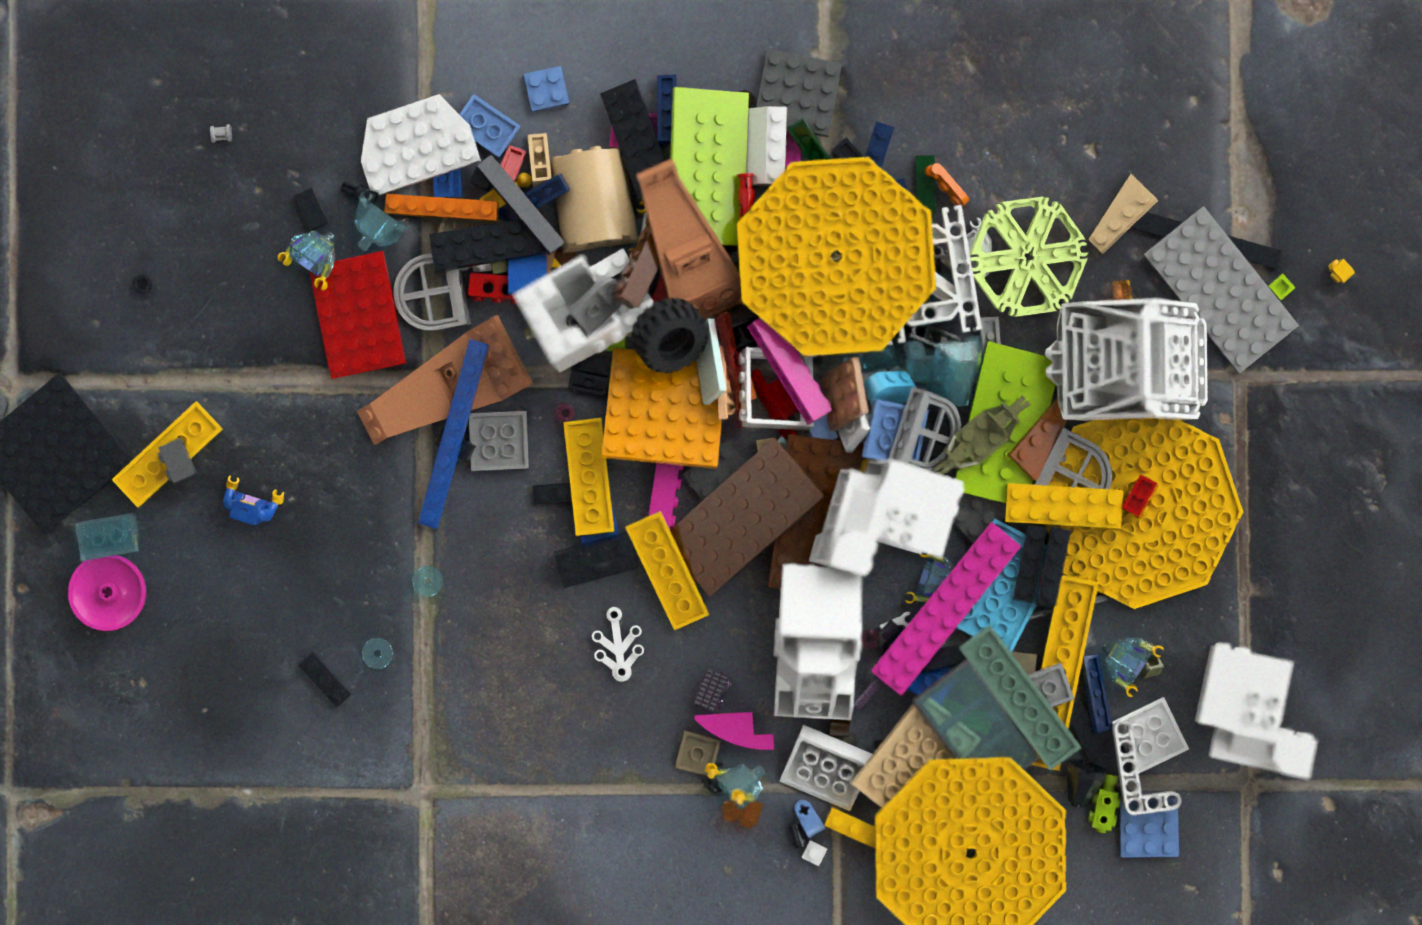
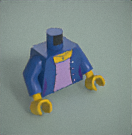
M229 476L223 499L224 508L230 512L229 517L252 525L271 520L278 505L284 501V492L277 496V490H274L272 492V502L262 500L237 491L235 492L234 490L238 487L239 478H237L236 482H232L230 480L231 476Z

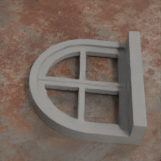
M432 253L417 256L403 266L395 280L394 301L397 310L405 321L416 328L428 331L471 325L462 270L446 271L448 286L428 289L424 265L433 263ZM420 267L424 290L404 294L407 279L414 270ZM449 293L453 317L434 321L430 296ZM425 297L429 321L415 316L408 308L406 301Z
M912 387L888 460L925 471L935 472L933 468L946 459V455L942 452L936 459L928 462L935 440L947 444L945 447L947 449L954 434L961 429V420L955 405L948 399ZM929 403L940 407L933 431L921 427ZM945 412L950 422L949 437L938 434ZM919 434L930 438L923 462L911 459Z
M1062 428L1038 480L1033 484L1048 486L1056 471L1074 480L1071 487H1076L1077 483H1080L1088 488L1110 489L1112 471L1107 456L1096 444ZM1069 442L1088 451L1078 474L1058 465ZM1091 455L1096 458L1101 468L1102 479L1100 485L1081 476Z

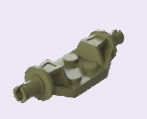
M1022 395L1010 406L1002 402L1000 406L983 410L954 434L948 448L943 450L946 459L933 468L935 473L943 468L938 473V475L943 476L953 467L962 471V468L976 466L983 462L1009 440L1015 425L1020 423L1017 415L1030 405L1028 400L1020 405L1026 399Z

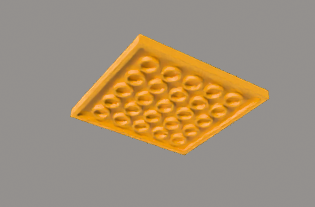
M613 348L602 458L717 469L722 420H719L718 399H715L710 405H703L696 361L693 360L690 366H685L678 372L674 370L672 373H659L648 368L635 350Z

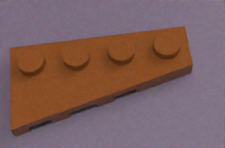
M1058 399L1052 402L1008 454L1033 481L1038 480L1055 442L1067 422L1062 417Z

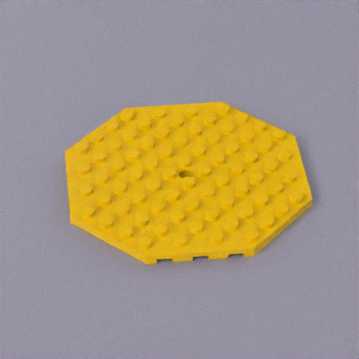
M869 157L791 162L737 224L742 302L804 356L882 351L936 289L931 211L899 185L889 174L877 166ZM835 251L840 252L842 255V259L839 262H834L831 259V254Z
M1172 419L1092 420L1072 427L1071 432L1096 444L1107 456L1112 471L1110 489L1123 490L1122 507L1140 474L1158 483V488L1141 519L1136 518L1131 513H1127L1122 508L1121 529L1045 524L1048 536L1051 527L1071 530L1063 574L1099 582L1097 591L1133 609L1207 585L1243 514V509L1219 439L1181 420ZM1069 442L1064 452L1066 461H1060L1058 465L1078 474L1088 451ZM1091 455L1081 476L1100 485L1102 479L1101 468L1096 458ZM1055 471L1048 486L1071 487L1074 480ZM1080 483L1076 485V487L1088 488Z
M1011 757L928 760L875 815L876 897L905 925H1033L1066 891V810ZM967 849H975V856L972 858L966 857Z

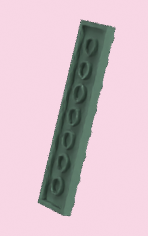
M990 624L959 646L965 657L973 665L1049 770H1052L1081 749L1079 743Z

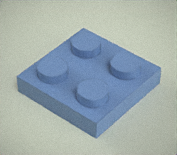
M561 66L524 74L532 112L569 104Z

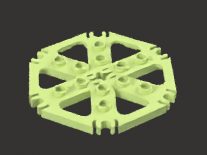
M1035 197L1000 202L1002 205L996 204L997 214L989 210L988 214L984 215L969 252L970 255L976 254V257H970L971 261L976 262V267L972 268V271H978V273L973 274V278L996 310L1004 312L1005 307L1009 308V316L1032 315L1061 309L1059 300L1062 299L1064 303H1068V299H1072L1088 259H1080V257L1088 255V253L1080 251V247L1087 244L1085 242H1078L1079 240L1086 239L1061 204L1053 201L1052 205L1048 206L1049 198ZM1031 206L1034 208L1035 213L1025 235L1010 212L1013 208ZM1054 219H1060L1070 233L1069 240L1045 244ZM994 227L1010 249L983 252L981 245L988 228ZM1029 252H1031L1030 256L1032 257V260L1026 261L1027 258L1024 257L1025 253L1028 254ZM1071 261L1073 263V270L1067 284L1061 286L1047 264ZM1012 269L1003 293L996 295L985 281V274L987 272ZM1032 279L1045 300L1041 305L1023 307L1021 301L1029 281Z

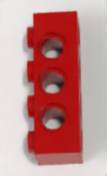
M470 273L468 296L472 297V301L483 302L484 298L492 299L491 302L503 303V300H510V304L520 305L514 294L505 295L502 292L503 287L508 285V276ZM488 283L494 286V290L491 293H485L483 290L484 286Z

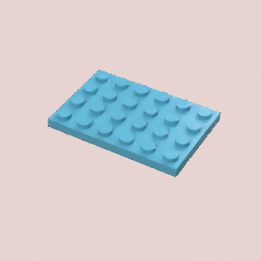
M994 518L993 523L1020 544L1021 548L962 619L956 629L973 637L990 624L1010 652H1012L1036 607L1035 602L1046 545L1043 547L1032 604L1013 600L1026 535Z

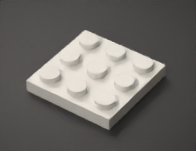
M1164 697L1112 721V725L1118 720H1125L1131 724L1138 774L1189 750ZM1124 723L1118 726V733L1124 734L1127 731ZM1123 743L1122 745L1127 753L1130 749L1129 744Z

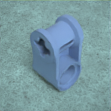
M799 800L796 802L794 811L808 838L826 829L808 801ZM801 805H804L805 807L808 806V808L806 809L807 812L805 814L803 812H799L801 810Z

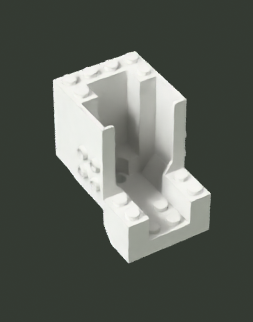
M624 249L619 250L591 267L588 266L584 257L581 256L514 294L548 357L559 372L595 353L605 350L609 345L623 340L627 335L631 337L634 322L637 323L639 314L642 315L647 306L649 308L653 305L652 303L654 302L648 292H646L640 308L630 309L621 304L590 336L581 327H573L575 319L568 309L601 279L614 278L620 282L623 276L622 271L630 261Z
M869 459L865 474L854 470L840 469L822 533L815 537L809 562L826 567L840 568L860 575H867V572L872 567L871 557L876 552L877 542L916 554L924 552L942 557L953 517L956 516L958 511L957 502L963 494V482L893 460Z
M796 564L783 566L779 618H776L774 656H778L774 716L851 720L856 663L859 661L861 652L860 574L831 566H798Z
M1216 643L1215 646H1210L1195 717L1196 722L1215 726L1208 756L1309 779L1317 740L1313 739V735L1296 732V735H1293L1294 731L1279 728L1293 662L1251 654L1250 649L1235 647L1233 650L1230 649L1231 645Z

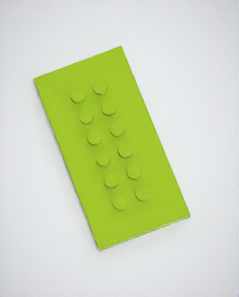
M674 87L670 159L674 161L678 176L723 246H738L737 224L739 222V209H742L738 201L739 178H737V174L746 173L749 93Z
M989 341L986 342L967 424L983 410L1000 406L1002 402L1010 406L1022 395L1026 399L1020 405L1027 400L1030 405L1017 415L1020 423L1015 425L1009 440L979 465L962 468V471L956 469L954 479L963 482L964 494L1006 504L1007 483L1032 485L1033 480L1008 454L1051 405L1055 384L1046 376V368L1052 365V361L1047 359L1046 356Z

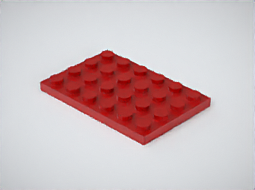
M384 251L328 262L331 267L325 280L328 284L325 290L321 289L323 281L318 284V287H315L314 281L321 277L327 263L315 265L311 271L309 270L331 379L407 364ZM321 267H323V269H322V270L320 271V273L317 275L318 270H319Z

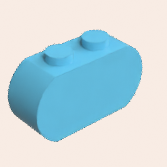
M906 371L878 372L870 376L863 383L865 397L871 407L874 399L904 404L908 400L911 388H917Z

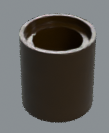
M830 720V736L849 737L850 720Z

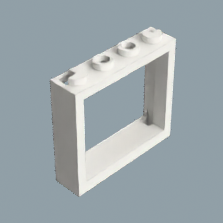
M746 347L742 350L738 357V362L741 364V372L739 373V383H741L739 401L742 403V409L739 413V419L742 421V427L792 430L811 429L814 426V422L807 425L801 414L800 422L751 419L750 358L766 359L760 348ZM800 353V359L803 364L808 366L810 375L813 378V358Z

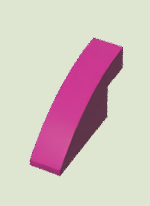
M752 712L695 715V720L701 726L725 741L746 748L774 750L773 733L754 734Z

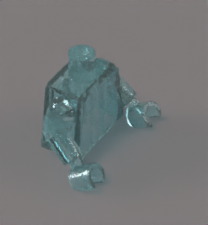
M363 191L359 196L360 202L355 218L357 231L363 235L357 245L366 251L372 242L378 247L398 242L405 231L411 228V224L405 227L403 222L406 219L399 222L394 220L370 202L373 198L372 194L366 199L364 197L365 191Z

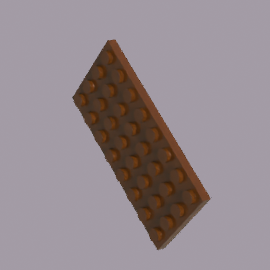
M788 434L786 451L825 497L773 542L767 587L781 589L784 565L796 564L798 566L815 565L817 567H826L809 562L815 537L823 532L840 469L861 471L863 443H859L851 453L846 452L842 441Z
M773 438L671 528L670 531L691 575L710 597L825 496L780 442Z

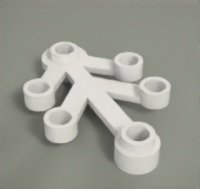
M612 607L607 611L606 615L612 624L614 644L604 637L601 631L593 632L592 639L614 653L617 663L607 657L603 650H597L594 657L597 661H602L612 669L613 677L617 681L623 682L630 678V667L638 656L644 653L642 645H635L632 650L633 653L624 662V652L634 639L641 635L642 630L637 625L632 626L630 633L622 642L619 625L622 612L619 608ZM612 611L618 613L617 618L613 619L610 616ZM633 628L639 629L638 635L632 633ZM595 633L601 634L600 640L594 638ZM636 647L642 648V652L640 654L635 653ZM598 652H602L604 654L603 659L597 658ZM620 668L625 669V675H619L618 670Z

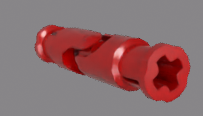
M754 173L737 174V178H739L738 201L742 209H739V221L752 208L755 200V190L753 189L752 181Z

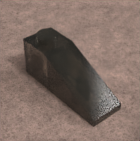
M906 324L903 326L905 342L957 356L962 337L929 324L909 327Z

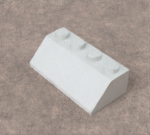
M766 106L748 108L746 173H754V177H752L753 186H771L785 170L787 107Z

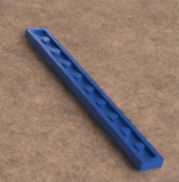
M469 339L419 517V524L437 529L439 526L489 344Z

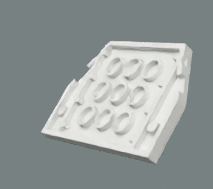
M440 94L367 119L361 163L369 189L378 192L379 196L481 162L470 125Z

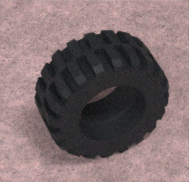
M665 298L661 302L656 301L652 303L653 305L649 308L647 306L644 309V313L642 315L639 314L637 323L634 322L631 339L633 348L648 368L659 373H672L674 370L678 372L683 367L690 366L693 360L696 361L699 358V353L703 352L705 349L704 344L707 343L708 328L704 319L691 303L679 298H671V300ZM675 328H680L673 338L659 343L666 333Z

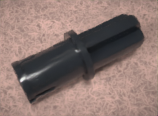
M343 182L340 188L342 192L355 196L357 200L362 199L373 204L377 202L379 197L378 192L364 188L363 185L356 186Z

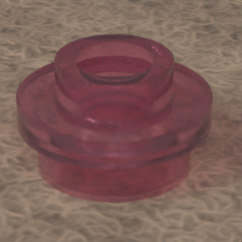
M564 403L557 407L556 417L559 421L569 422L574 418L575 411L570 404ZM563 410L569 411L567 417L562 416Z
M872 629L864 631L861 635L862 645L869 649L877 646V642L880 639L879 634ZM869 635L874 637V641L871 643L867 642V636Z

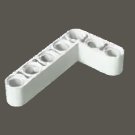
M1125 720L1116 721L1113 724L1112 731L1125 811L1132 815L1177 809L1181 804V797L1173 791L1141 795L1131 724ZM1124 723L1127 731L1124 734H1119L1117 728L1120 724ZM1123 743L1129 744L1130 749L1127 753H1122L1120 750V746ZM1126 762L1132 764V770L1128 773L1123 770V765ZM1129 781L1135 783V788L1131 792L1126 790V784ZM1170 795H1174L1176 798V802L1173 805L1167 804V798ZM1150 798L1157 800V805L1154 808L1148 807V800ZM1136 800L1138 803L1137 809L1130 811L1128 807L1129 802Z

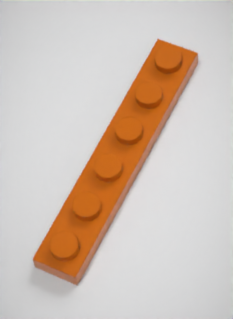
M386 194L384 213L497 221L499 202Z

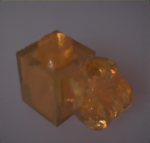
M728 800L722 805V819L731 822L737 819L742 821L741 825L752 828V825L757 826L764 803L755 800H744L743 806L737 809L735 803Z

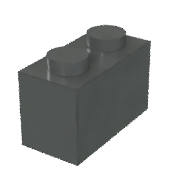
M181 438L158 447L160 452L157 454L161 463L166 464L168 470L165 472L169 481L173 480V483H179L197 475V471Z

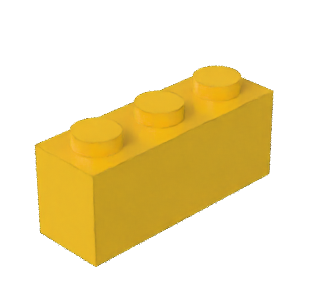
M831 806L824 826L875 848L874 825Z

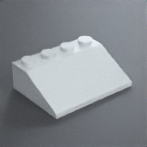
M803 725L784 768L780 782L850 811L860 791L851 784V781L873 754Z

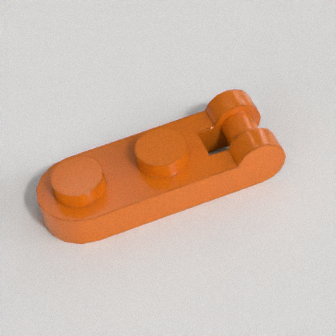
M936 163L925 168L926 176L935 179L938 187L949 195L951 202L955 206L961 205L964 207L969 202L967 194L940 164Z

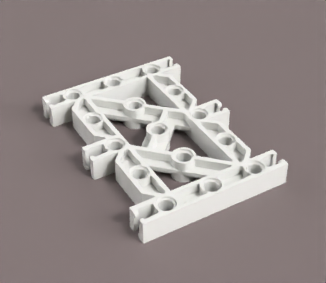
M961 205L954 206V210L957 211L958 222H949L947 216L949 209L946 207L941 209L944 229L938 224H932L933 245L947 244L953 284L935 272L936 289L932 294L941 301L922 304L906 322V325L909 327L951 321L956 313H958L961 333L970 331V328H966L965 317L973 316L976 327L973 328V331H980L982 329ZM958 227L960 235L953 236L950 233V228ZM835 251L831 254V259L834 262L840 261L842 255L837 254ZM957 265H964L966 273L959 274L956 270ZM966 302L971 303L973 306L972 312H965L963 304ZM932 309L935 313L934 318L928 319L924 314L925 310ZM902 327L898 332L900 339L897 340L899 344L905 343L904 329ZM890 341L887 345H893V342Z

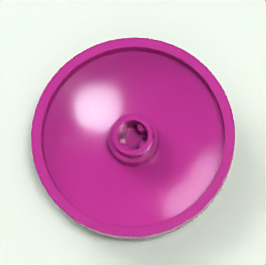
M115 554L95 555L82 562L74 571L68 587L69 603L76 617L85 625L101 631L121 629L132 623L144 607L146 601L145 580L138 567L127 558Z

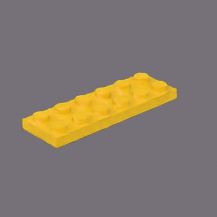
M196 401L123 468L112 481L139 508L169 480L165 472L168 470L166 464L161 463L157 453L160 452L158 447L181 438L192 459L223 428Z
M602 418L563 422L576 537L615 532L607 460L602 458L604 438Z
M1007 483L1005 522L1121 529L1123 490Z
M658 511L626 526L625 528L674 631L708 616L709 611L662 512Z

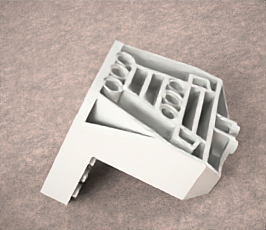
M1161 299L1063 303L1057 322V340L1045 351L1046 358L1052 361V365L1046 368V376L1058 387V404L1063 419L1082 421L1133 418L1198 419L1200 406H1205L1207 402V327L1204 318H1199L1196 313L1199 311L1197 304Z

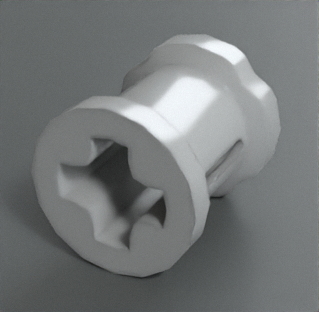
M230 124L226 125V127L210 126L211 142L215 143L221 140L231 142L232 132Z

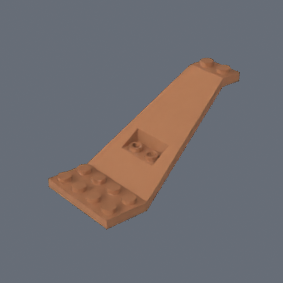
M670 159L637 174L668 298L670 300L671 298H679L688 301L694 306L704 321L744 304L742 302L740 272L678 176L674 161Z
M498 315L466 332L373 402L357 411L374 445L391 436L448 418L469 339L489 344L471 410L502 401L533 384Z

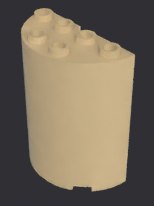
M594 146L587 151L574 149L571 150V154L553 157V161L550 163L552 178L562 173L570 188V191L555 199L560 237L565 242L562 246L563 253L638 243L629 174L620 148L601 149V146Z

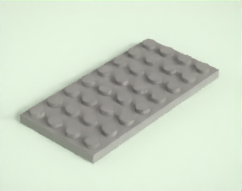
M1204 206L1143 254L1181 302L1197 304L1199 311L1196 313L1199 318H1204L1207 335L1238 374L1299 326Z

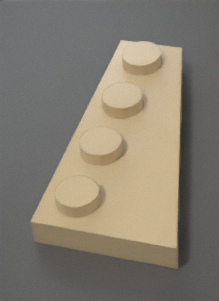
M1130 174L1088 240L1102 254L1105 253L1158 202L1157 198Z

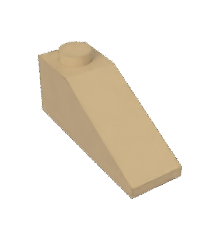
M547 133L528 135L533 188L551 179Z

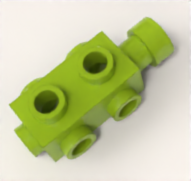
M1106 774L1103 788H1099L1092 798V803H1095L1094 811L1090 810L1088 822H1091V827H1094L1096 832L1106 833V830L1111 831L1112 826L1115 827L1117 815H1114L1115 808H1119L1121 800L1118 792L1114 791L1115 784L1118 782V776ZM1106 797L1111 799L1109 804L1104 803ZM1102 816L1107 817L1105 823L1100 822Z

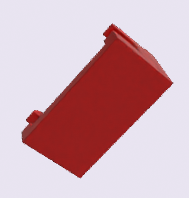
M1140 474L1122 507L1124 511L1141 519L1158 488V483Z

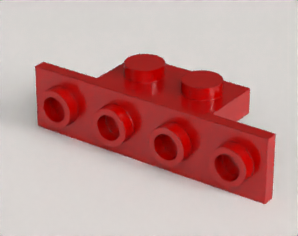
M758 368L751 372L754 389L772 420L789 421L788 417L799 412L779 379L767 384ZM778 429L779 434L786 441L788 434L796 435L795 430Z

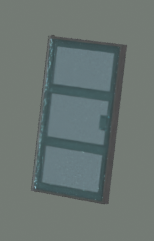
M968 659L964 660L912 700L913 704L954 759L1011 757L1023 770L1039 759V756Z

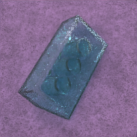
M975 342L936 343L927 386L929 392L948 399L955 406L968 405L977 365Z

